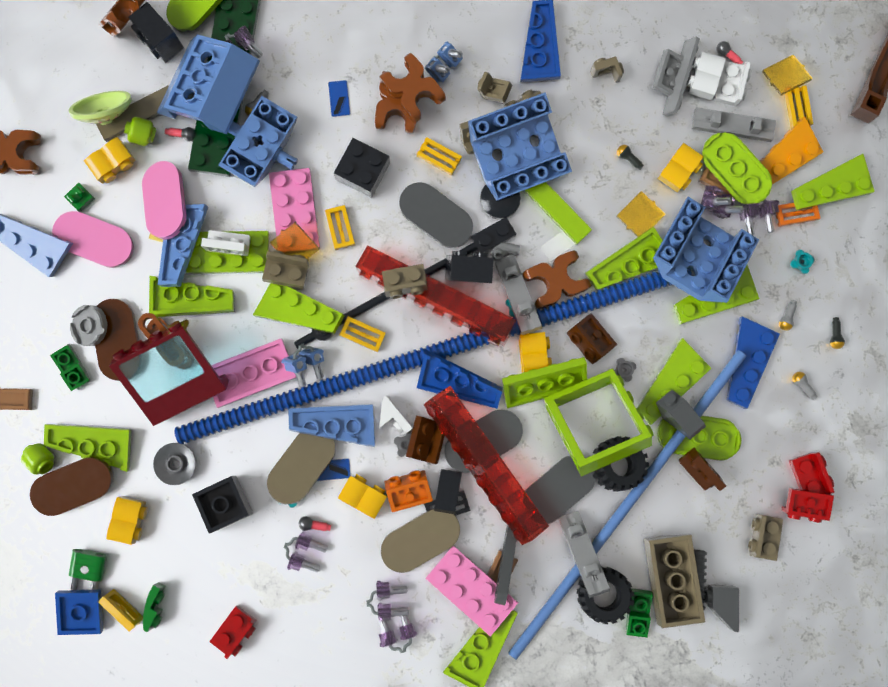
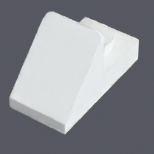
M386 396L383 397L379 428L381 429L394 418L395 422L393 425L400 433L403 431L406 434L409 433L413 428Z

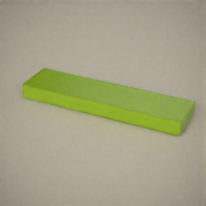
M546 182L524 190L576 245L592 231Z

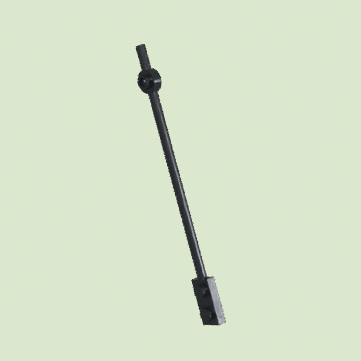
M507 217L472 235L471 240L473 243L459 251L467 252V255L476 250L479 253H486L498 244L515 237L516 232ZM446 258L426 268V278L445 268ZM383 292L343 314L345 316L339 326L345 323L347 316L355 318L390 297H386ZM312 329L311 333L296 340L294 344L299 349L298 345H306L315 339L327 341L333 336V333L325 332L321 334L319 330Z

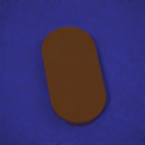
M107 299L97 305L106 315L107 332L104 339L95 345L101 372L109 379L120 381L109 367L113 359L112 356L121 349H124V351L130 349L131 345L139 341L133 310L121 300ZM141 354L120 365L121 370L128 379H131L140 369L142 364Z
M96 457L83 458L37 478L30 488L31 504L39 513L46 516L62 514L105 495L113 482V472L110 466L103 460Z

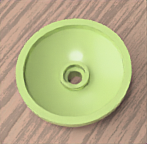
M108 91L94 94L74 103L69 108V114L72 118L81 122L106 125L119 117L129 107L132 98L130 93L125 91Z

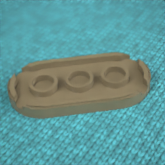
M299 433L268 475L267 488L272 498L281 504H293L303 500L335 455L334 440Z
M434 508L428 510L390 532L385 537L381 546L383 562L389 569L399 573L409 572L454 546L460 535L459 521L454 514L434 511Z

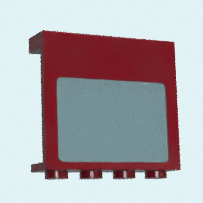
M187 319L182 322H173L168 326L167 330L154 332L149 336V339L135 342L126 351L124 349L119 350L112 356L113 359L109 365L153 426L225 391L228 386L229 379L225 374L217 375L186 330L189 324Z

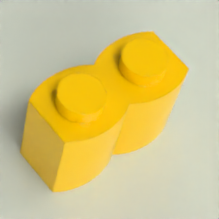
M118 137L107 142L101 149L93 152L84 160L93 175L102 184L112 182L120 171L129 170L136 161L123 141Z
M683 142L657 179L676 192L681 188L685 190L692 181L689 178L692 172L696 174L702 167L703 163L700 161L704 156Z
M545 332L520 334L518 336L522 373L532 369L548 367L552 364L551 357H547V349H550V339L545 336Z
M358 474L355 477L350 475L338 499L375 519L387 498L384 494L386 490L377 485H374L372 488L366 484L367 479Z
M118 496L113 507L106 539L129 545L135 544L136 540L139 541L142 535V528H140L141 520L146 518L148 507H145L146 501Z

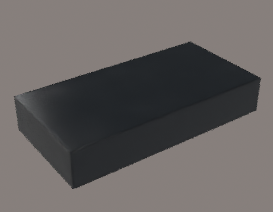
M441 469L434 511L455 514L462 472Z

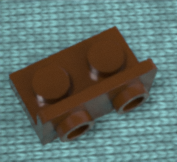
M592 313L567 332L571 341L580 349L584 357L591 364L596 363L618 345Z
M416 415L406 457L438 464L447 423Z
M695 447L679 459L680 464L704 490L715 486L721 491L726 487L721 476Z

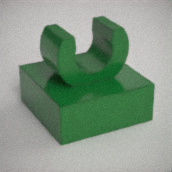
M79 182L64 196L79 212H82L95 199Z

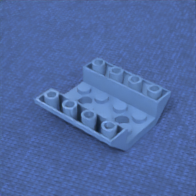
M197 34L189 42L157 113L176 119L177 115H182L202 121L211 130L227 134L259 65V59L232 43ZM212 56L209 62L204 63L206 58ZM195 92L194 97L192 99L187 100L189 94Z
M546 93L468 121L473 151L484 182L496 201L572 172L566 152L560 153L548 117L552 110ZM532 135H536L539 138V144L536 147L530 144V137ZM495 149H499L502 152V158L499 161H496L492 156Z
M687 197L653 259L663 279L697 300L727 303L759 239L743 229L735 236L730 235L702 218L701 215L706 207ZM703 239L708 240L711 243V246H707L703 242ZM687 269L693 270L695 276L689 275Z

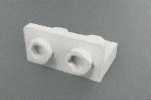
M725 61L713 101L737 106L741 100L744 101L747 95L745 85L752 73V70L749 69L751 62L746 61L744 65Z
M209 230L208 238H202L201 247L210 252L248 256L251 237L245 234Z

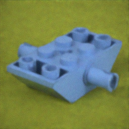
M261 96L244 125L241 126L234 121L232 122L228 133L234 135L235 139L219 163V166L253 187H256L268 175L276 161L293 170V165L297 164L298 159L284 152L283 149L289 141L298 117ZM259 141H262V142H263V145H260V144H259V145L256 147V143H257V142H259Z

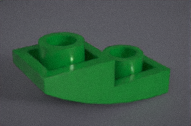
M70 344L50 355L70 391L90 381L85 368Z
M159 582L152 585L144 607L143 631L149 632L153 628L156 629L162 620L160 615L163 609L156 606V604L159 605L165 596L163 591L166 586Z
M631 588L634 591V596L632 597L634 604L633 606L630 605L629 609L631 611L629 614L627 613L626 635L648 638L653 593L648 590Z

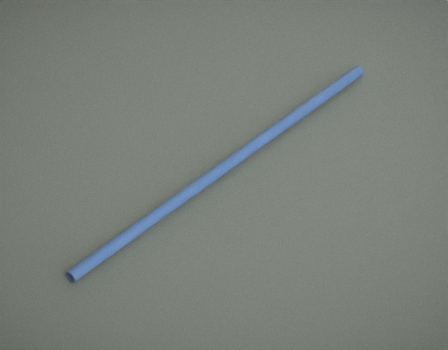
M738 350L694 407V411L699 417L703 415L746 358L743 352ZM677 430L647 469V476H643L644 481L631 490L593 540L592 545L596 554L686 436ZM576 564L508 652L515 660L518 659L580 577Z

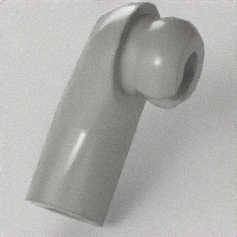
M502 242L492 249L491 256L495 260H499L507 254L518 256L520 246Z

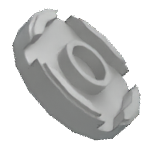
M82 305L78 307L71 317L73 318L72 323H70L71 336L78 344L95 346L106 335V315L97 306Z

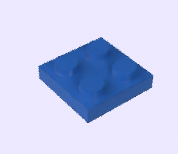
M58 590L55 593L57 635H92L103 632L102 605L98 603L101 599V590Z

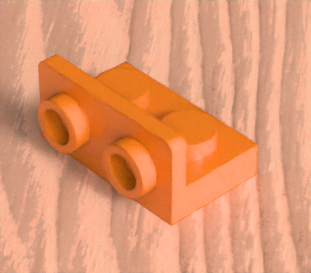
M425 470L412 471L408 475L394 476L384 481L392 512L433 501Z

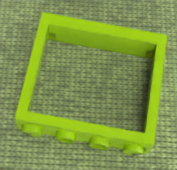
M613 368L544 398L546 410L581 477L652 446L653 431L649 425H645L643 421L644 416L640 408H635L632 394L630 391L626 392L623 387L624 381L620 374L616 375ZM612 384L640 435L588 458H584L558 407Z

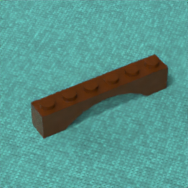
M888 34L850 114L868 124L880 115L887 99Z

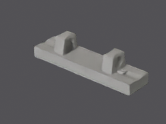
M696 107L693 115L692 129L711 133L726 132L737 137L772 142L774 140L776 120ZM753 123V128L750 130V125Z
M515 255L495 260V266L521 334L525 335L542 329ZM517 275L516 278H513V279L508 280V278Z
M579 511L559 517L560 525L589 598L609 592L610 587ZM582 533V536L573 538L574 535Z

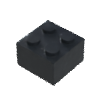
M148 2L128 17L133 24L130 27L137 34L136 36L140 41L147 45L156 59L161 57L166 63L184 48L172 28Z
M352 138L334 171L335 179L372 198L390 165V156Z
M452 251V255H446L445 280L492 283L494 258L488 257V253L473 252L472 256H467V252Z
M230 476L192 494L209 534L253 514L237 476Z

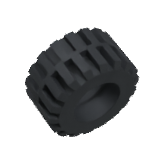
M617 436L600 443L593 453L597 454L629 440L630 437L625 436L622 438ZM641 450L625 457L628 469L624 476L616 474L611 464L595 470V474L592 476L594 479L598 478L599 481L597 483L600 486L605 485L604 489L618 492L635 488L644 481L643 476H647L648 471L645 468L649 467V462H646L645 458H648L647 453L643 454Z
M601 566L607 582L613 584L616 588L614 602L606 607L598 606L594 602V597L589 598L584 583L581 580L578 583L579 589H577V594L579 598L577 600L582 610L594 621L602 622L603 624H608V622L614 624L617 623L618 619L622 621L625 618V613H630L629 607L634 604L632 600L634 591L631 590L632 585L623 574L610 567L604 568Z

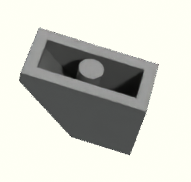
M673 390L656 402L661 417L687 438L692 439L706 427L703 420L690 404Z
M708 585V590H705L706 596H704L707 606L730 630L739 632V588L733 585Z

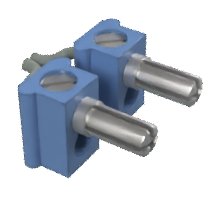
M448 41L438 50V55L434 56L424 68L437 83L444 82L450 74V67H456L463 59L462 51L456 50ZM441 57L447 66H444L438 58Z
M301 344L298 345L299 349L293 355L284 358L281 362L284 364L286 371L295 373L299 387H304L306 382L303 370L307 369L306 364L313 366L316 379L323 378L320 363L324 361V350Z

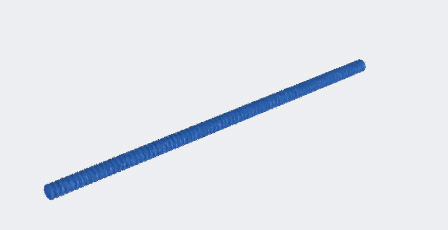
M687 269L688 274L692 276L691 269ZM658 270L657 273L652 272L651 275L648 273L645 277L642 275L639 279L636 277L633 281L631 279L628 280L627 283L623 281L621 285L617 283L615 287L611 285L609 289L605 287L603 290H597L596 293L593 291L590 295L589 293L585 294L584 297L580 295L578 299L574 297L572 301L568 299L567 302L562 301L561 304L550 305L547 309L543 307L541 311L537 309L536 312L542 327H545V324L551 325V322L557 323V320L563 321V318L569 319V316L575 317L576 314L581 315L582 312L587 313L588 310L594 311V308L600 309V306L606 307V304L612 305V302L618 303V300L624 301V298L630 299L631 296L636 297L637 294L642 295L643 292L648 293L649 290L654 291L655 288L658 290L661 289V286L664 288L667 287V284L669 286L673 284L663 279ZM513 317L512 320L507 319L504 323L500 321L498 325L494 323L492 327L488 325L487 328L476 329L473 333L470 331L467 335L463 333L461 337L457 335L455 339L451 337L449 341L445 339L442 343L439 341L438 344L435 345L433 343L430 347L427 345L424 349L420 347L418 351L414 349L412 353L408 351L405 355L402 353L401 356L398 357L396 355L393 359L390 357L387 361L383 359L381 363L377 361L375 365L371 363L369 367L365 365L362 369L359 367L357 368L358 370L355 371L353 369L350 373L347 371L344 375L340 373L338 377L334 375L332 379L328 377L326 381L322 379L319 383L316 381L313 385L307 384V387L304 386L301 389L297 387L295 391L289 390V393L283 392L282 395L276 394V397L270 396V399L264 398L263 401L258 400L257 403L251 402V405L245 404L244 407L239 406L238 409L233 408L232 411L227 410L226 413L220 412L218 416L214 414L212 418L208 416L206 420L202 418L200 421H194L193 424L191 422L188 423L187 426L183 424L181 428L177 426L175 427L174 434L179 444H184L185 441L189 443L191 439L193 441L197 440V437L201 439L204 435L207 437L210 433L213 435L216 431L222 432V429L226 431L228 427L232 429L235 425L247 424V421L253 422V419L259 420L260 417L265 418L266 415L272 416V413L278 414L280 410L284 412L286 408H296L297 405L300 404L302 406L305 402L308 404L311 400L315 402L317 398L321 400L323 396L327 398L329 394L333 396L336 392L339 394L342 390L345 392L348 388L353 389L354 386L358 388L360 384L364 386L366 382L370 384L372 380L378 381V378L391 377V374L397 375V372L403 373V370L409 371V368L415 369V366L422 367L421 364L425 350L446 359V356L452 357V354L459 355L458 352L465 353V350L471 351V348L477 349V346L483 347V344L489 345V342L496 343V340L502 341V338L508 339V336L520 335V329L515 317Z

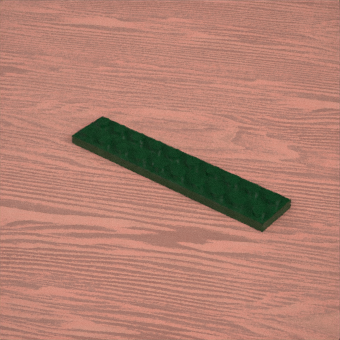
M223 0L216 8L211 38L225 42V35L228 33L230 35L245 33L253 42L260 0ZM239 36L229 38L228 43L234 44L251 55L250 49L242 44ZM212 56L207 58V62L212 59ZM243 100L233 120L237 124L240 121ZM196 120L195 136L193 138L188 170L230 177L231 173L221 168L219 163L234 141L235 136L230 133L224 134L211 130L202 121Z

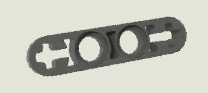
M508 522L494 597L495 604L505 606L507 601L518 535V524Z

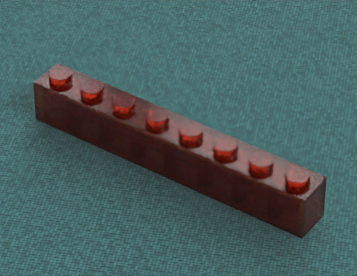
M367 245L355 267L361 278L367 281L372 279L377 282L379 287L384 289L382 271L407 267L408 265ZM426 275L428 290L419 295H411L409 293L403 294V297H401L402 299L407 297L413 300V303L424 309V307L431 309V312L440 318L445 316L451 319L450 322L457 327L463 325L469 328L471 334L478 337L482 335L488 338L487 341L495 346H499V344L505 346L516 325V319Z
M447 387L423 404L427 413L439 426L441 433L451 443L452 449L458 453L463 460L464 466L470 470L477 484L484 490L490 503L496 507L502 520L507 523L514 537L521 545L534 540L546 530L549 525L452 387Z

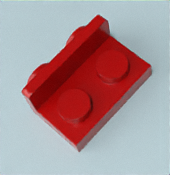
M811 452L789 460L799 489L827 494L834 493V481L828 475L825 468L827 466L826 460L819 452Z
M789 488L786 506H782V511L788 514L787 517L800 520L801 517H807L809 521L822 523V520L830 521L834 495Z
M236 605L209 642L225 654L224 658L228 659L231 655L235 657L243 647L240 644L245 637L249 639L256 628L253 625L257 620Z

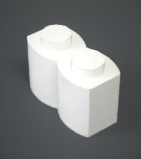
M703 51L699 57L696 56L693 61L694 73L693 75L690 74L687 81V87H689L688 94L712 100L717 91L726 58Z

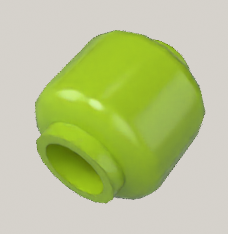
M133 117L131 122L126 121L124 133L127 134L129 142L147 146L149 143H153L156 128L153 127V122L150 120Z
M36 443L24 448L20 460L30 473L39 475L46 474L52 469L55 458L46 446H43L42 443Z

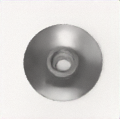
M166 444L157 451L154 457V472L158 479L165 484H183L195 472L196 459L194 453L184 444ZM175 460H179L180 466L178 468L175 467L173 464Z

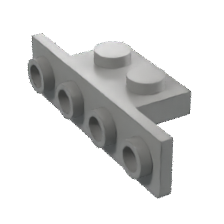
M697 36L684 42L681 55L670 49L663 51L652 88L668 96L663 111L665 116L677 113L681 107V100L687 88L689 73L693 68L692 63L698 51L700 38Z

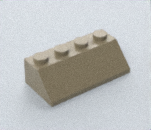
M692 535L644 538L657 625L661 628L704 623L705 616Z

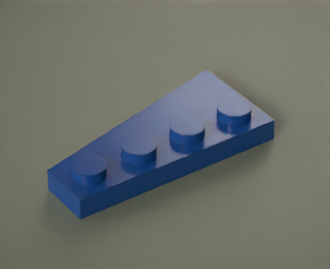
M537 0L532 2L520 83L558 80L561 77L553 0Z
M742 316L739 319L740 326L736 337L735 353L739 350L746 355V358L729 380L726 400L744 409H748L780 333Z
M425 350L417 384L418 389L498 408L503 387Z

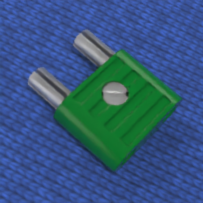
M72 549L68 576L71 577L69 589H77L79 578L91 581L90 590H98L99 581L103 579L106 554L85 549Z

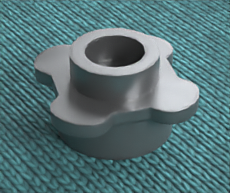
M619 358L616 361L617 366L614 371L616 375L620 374L626 382L632 380L636 364L625 361L624 358Z
M411 433L394 439V444L398 448L397 454L400 457H404L407 453L408 446L404 447V443L409 445Z

